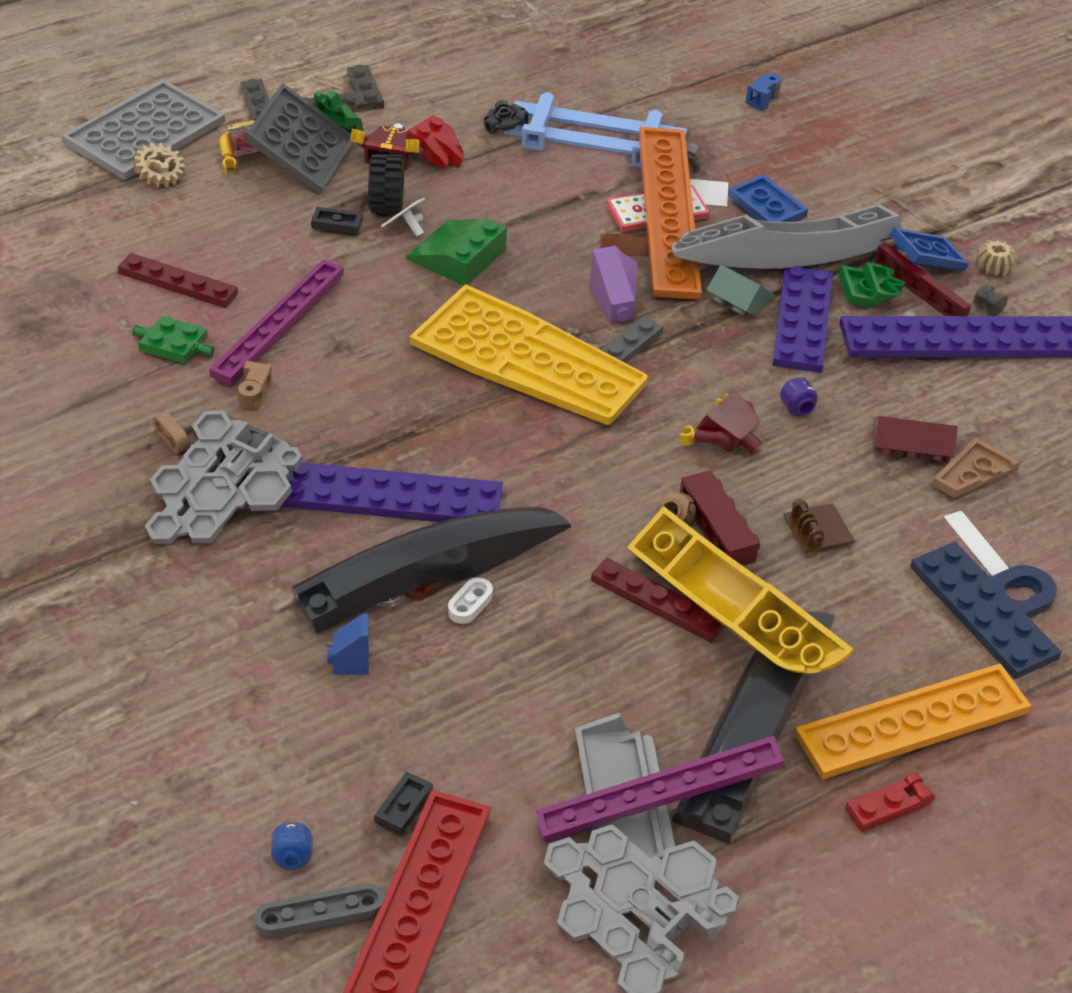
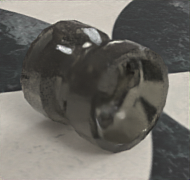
M989 284L981 286L973 299V303L976 306L985 308L986 312L992 316L999 315L1008 301L1006 295L1001 292H995V289Z

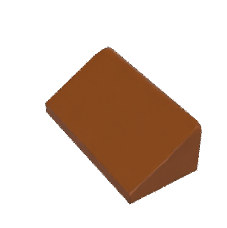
M600 234V248L616 246L625 255H648L646 235Z

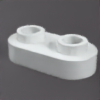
M483 578L469 580L449 601V618L458 624H466L473 621L492 600V584Z

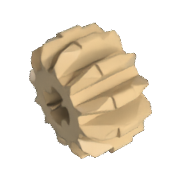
M998 239L995 242L987 240L986 243H981L975 258L976 265L979 266L980 271H985L986 275L992 274L995 278L997 275L1005 277L1006 274L1012 273L1015 267L1017 252L1014 251V246L1007 245V242L1002 243Z

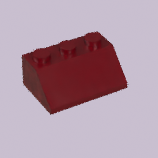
M877 416L873 419L872 448H877L878 454L894 455V451L905 452L904 457L920 459V454L931 455L930 460L946 462L947 457H954L958 426Z

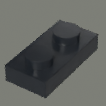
M316 207L311 219V228L358 235L363 221V213Z
M406 771L374 815V823L402 836L428 799L431 790H433V784Z

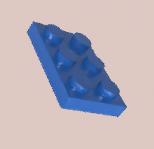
M764 174L728 189V197L757 220L796 222L807 217L808 209Z
M895 227L890 233V236L896 242V246L903 250L909 256L908 259L916 265L927 264L933 268L944 267L950 271H954V269L965 271L970 264L943 236Z

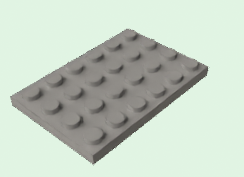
M162 79L63 134L62 142L125 181L137 174L134 172V158L137 150H141L143 145L149 148L150 143H153L155 147L162 143L164 148H167L169 145L172 146L171 151L174 152L226 122L225 114Z

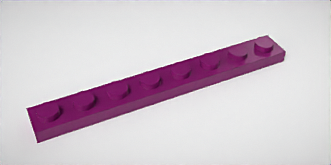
M323 259L209 369L210 377L232 385L244 373L243 367L246 361L256 362L344 275V268Z
M774 736L551 805L536 810L543 839L546 843L785 768L776 739Z

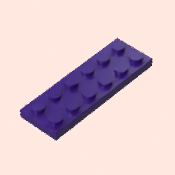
M797 266L785 268L772 366L822 373L833 272L805 269Z

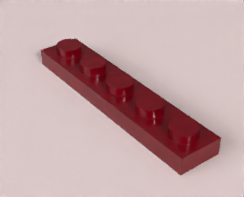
M886 242L878 246L875 264L893 269L894 275L892 277L904 281V286L944 316H969L971 305L912 263Z
M130 253L118 265L120 275L223 308H227L238 295L237 286Z
M607 557L591 574V581L710 643L713 642L725 627L692 600Z

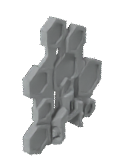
M204 411L192 425L199 440L187 450L178 465H162L150 479L159 499H163L167 506L162 512H156L145 525L153 544H173L178 537L189 535L193 543H212L223 530V525L237 508H244L248 504L251 511L278 510L292 493L291 485L287 480L289 471L297 470L303 463V457L298 448L290 447L287 442L281 440L273 433H269L257 449L247 445L252 439L247 421L229 420L225 411ZM222 449L226 458L213 473H208L217 463L218 458L216 455ZM246 473H250L237 489V484L242 480ZM186 499L190 508L183 516H178L184 508L183 502Z
M613 824L593 830L589 843H576L570 837L549 843L544 860L545 868L560 881L566 880L571 885L568 899L562 902L557 921L558 927L575 942L591 937L614 961L617 960L622 965L617 983L619 988L625 993H662L665 981L676 978L687 966L684 952L672 942L689 924L709 941L713 940L726 926L728 917L736 915L738 895L727 886L718 889L719 882L714 879L718 865L717 859L694 840L665 849L662 860L658 856L650 858ZM584 868H590L598 875L594 890L590 887L591 880L583 874ZM656 882L659 883L664 889H666L671 895H673L678 901L670 902L665 896H663L658 890H656ZM632 912L650 928L647 944L639 939L640 930L623 915Z

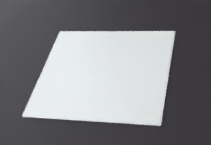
M690 179V185L695 187L705 205L727 206L728 182Z

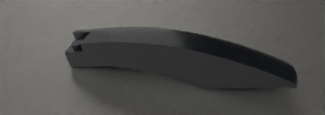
M532 506L506 508L466 515L428 525L374 545L291 586V590L295 600L316 634L369 607L397 595L448 579L471 574L476 577L571 528V524L563 516L552 510Z
M807 612L830 630L835 615L824 612ZM755 650L732 691L699 759L774 736L777 742L791 713L796 708L811 673H796L785 670ZM760 775L680 800L672 817V822L730 844Z

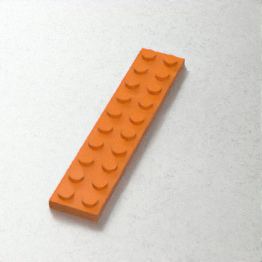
M640 127L638 134L652 296L700 300L702 289L699 262L678 258L672 253L673 242L679 243L680 236L695 230L685 130Z

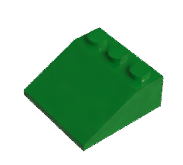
M489 219L447 220L406 256V259L463 286L465 284L468 285L506 250L507 227Z

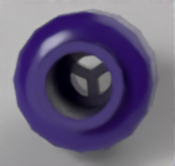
M794 378L787 381L780 391L781 401L793 415L800 416L811 413L818 401L816 391L805 378Z

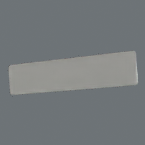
M962 511L944 516L991 576L1009 569Z

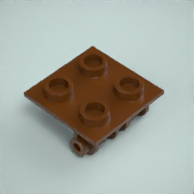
M797 499L792 504V511L783 513L804 553L855 542L833 503L808 508L806 501Z

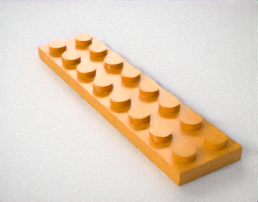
M1000 663L795 728L794 736L821 779L824 780L1028 714L1031 704Z

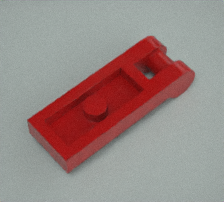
M913 772L901 781L848 801L845 810L859 830L863 832L929 805L935 799V795L929 788L923 786V779L917 772ZM913 791L915 795L910 797L907 793Z

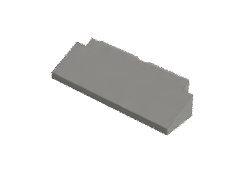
M620 712L575 728L586 794L661 771L655 741L652 736H642L640 731L631 734ZM668 804L592 828L596 830L613 824L650 858L658 856L662 860L664 850L676 846Z

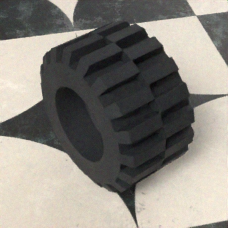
M373 154L369 164V209L371 213L398 214L403 207L402 155Z

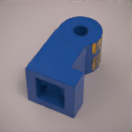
M773 73L761 76L748 86L745 103L762 111L767 109L769 100L779 96L782 78Z

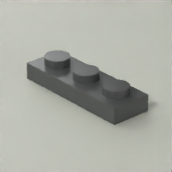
M643 316L604 346L601 351L627 363L662 335L663 326Z

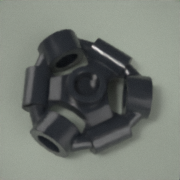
M500 100L495 104V108L490 109L484 117V126L490 134L501 129L502 131L514 129L517 125L523 126L528 124L529 114L525 108L517 104L509 105L507 101Z

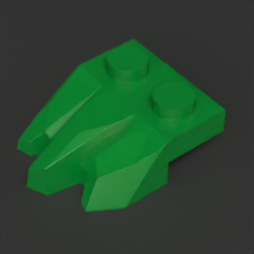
M331 90L326 94L314 93V106L350 133L352 129L364 131L362 120L344 104L337 92Z
M869 262L866 263L864 269L842 265L838 271L848 303L855 306L874 307L902 294L901 290L905 284L904 281L892 277L894 275L893 269Z

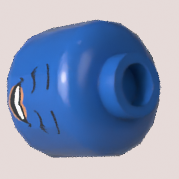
M291 821L279 825L273 831L271 856L278 866L285 869H298L305 866L311 860L313 836L306 825Z

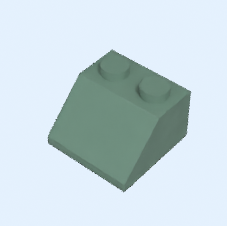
M723 265L719 266L707 288V291L714 294L713 300L722 305H725L726 302L732 304V310L742 316H745L746 312L755 316L776 297V295L761 285Z

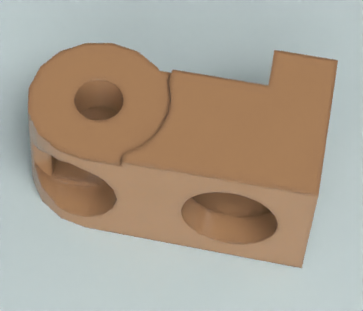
M246 361L243 367L245 381L238 386L239 404L244 410L254 411L262 406L273 382L272 366Z

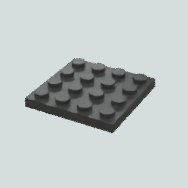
M283 82L243 137L244 140L318 194L323 190L353 142H350V132Z

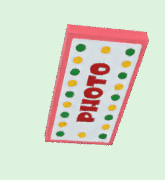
M690 185L694 221L708 219L709 210L695 187ZM644 193L607 199L606 206L621 233L647 229Z

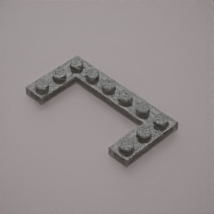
M356 65L354 67H347V76L354 92L338 94L344 104L353 113L384 108V100L369 66ZM249 79L248 81L240 82L241 92L253 121L257 119L270 101L262 79ZM304 98L314 106V98Z

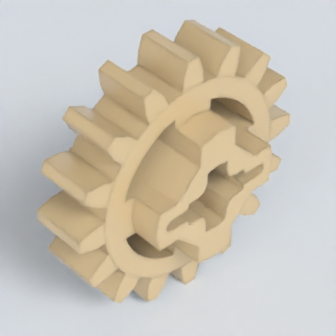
M150 143L149 148L143 145L141 150H137L133 166H135L134 172L140 173V180L146 178L148 185L153 182L157 188H159L160 184L168 188L169 183L176 185L177 180L182 179L185 164H183L184 158L178 157L179 151L172 152V146L170 145L164 148L162 143L158 147Z

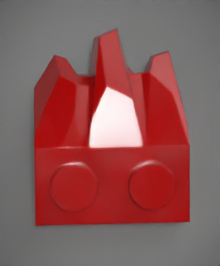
M432 115L407 131V139L420 140L419 146L423 148V158L444 169L448 167V163L461 167L464 157L462 147L453 128L441 118Z

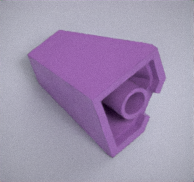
M616 246L592 250L589 289L610 324L633 320L638 263L632 257L625 255Z

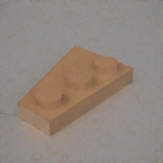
M975 437L934 477L932 486L956 498L1018 470L1020 461Z

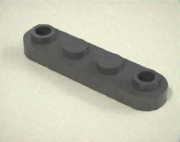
M367 883L268 902L256 910L254 917L255 927L262 936L278 937L373 918L378 914L384 900V893L379 886ZM372 903V905L365 906L363 904ZM271 921L276 922V924L271 925L267 923Z

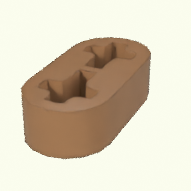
M168 412L153 418V424L158 435L175 454L190 448V442L185 431Z

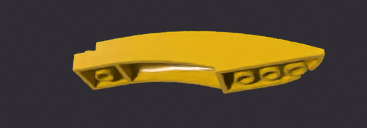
M664 506L627 547L704 611L763 656L785 670L805 674L822 672L842 663L855 651L770 583L765 582L733 560Z

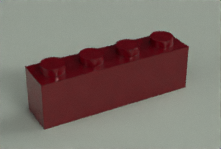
M711 470L682 477L680 493H685L693 499L696 506L694 521L705 538L740 565L744 566L755 563L758 550L760 549L759 538L756 534L752 533L745 517L740 515L733 499L728 497L724 491L721 481L716 479Z

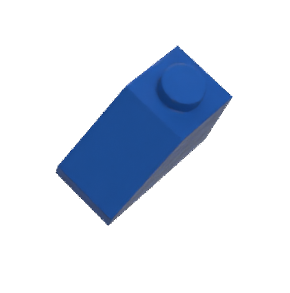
M361 614L333 633V645H327V663H333V675H369L368 614Z

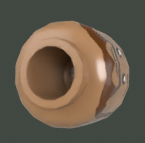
M671 492L665 494L657 505V513L664 506L687 525L693 521L696 515L695 503L685 493Z

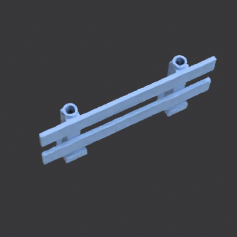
M546 92L541 94L538 104L515 101L514 104L528 111L529 117H532L530 124L517 125L516 128L503 132V134L522 137L521 148L543 151L545 141L629 154L632 155L631 166L641 167L640 146L637 141L546 127L547 123L551 120L639 135L640 127L685 130L686 137L687 129L662 125L663 115L659 110L649 111L646 122L557 108L554 107V95Z

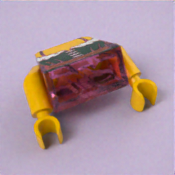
M255 120L227 126L228 132H225L220 137L219 144L222 158L224 159L223 170L226 175L228 168H234L235 173H237V163L233 156L259 152L258 149L243 139Z

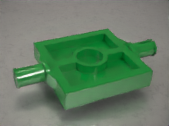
M161 316L151 328L135 325L132 329L133 335L143 337L138 342L139 351L184 364L195 354L201 353L212 357L215 351L214 346L203 344L204 340L208 337L207 328L178 321L170 317Z

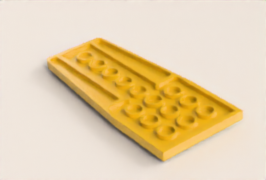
M466 284L410 336V345L464 370L605 425L612 424L647 385V375L525 310Z

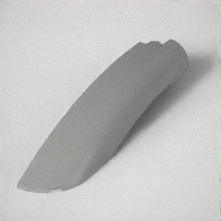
M881 204L835 217L799 222L754 220L746 214L685 233L680 236L679 243L673 242L672 253L678 258L726 267L769 269L809 266L842 260L878 250L881 240L892 239L890 233L894 227L901 229L900 215Z

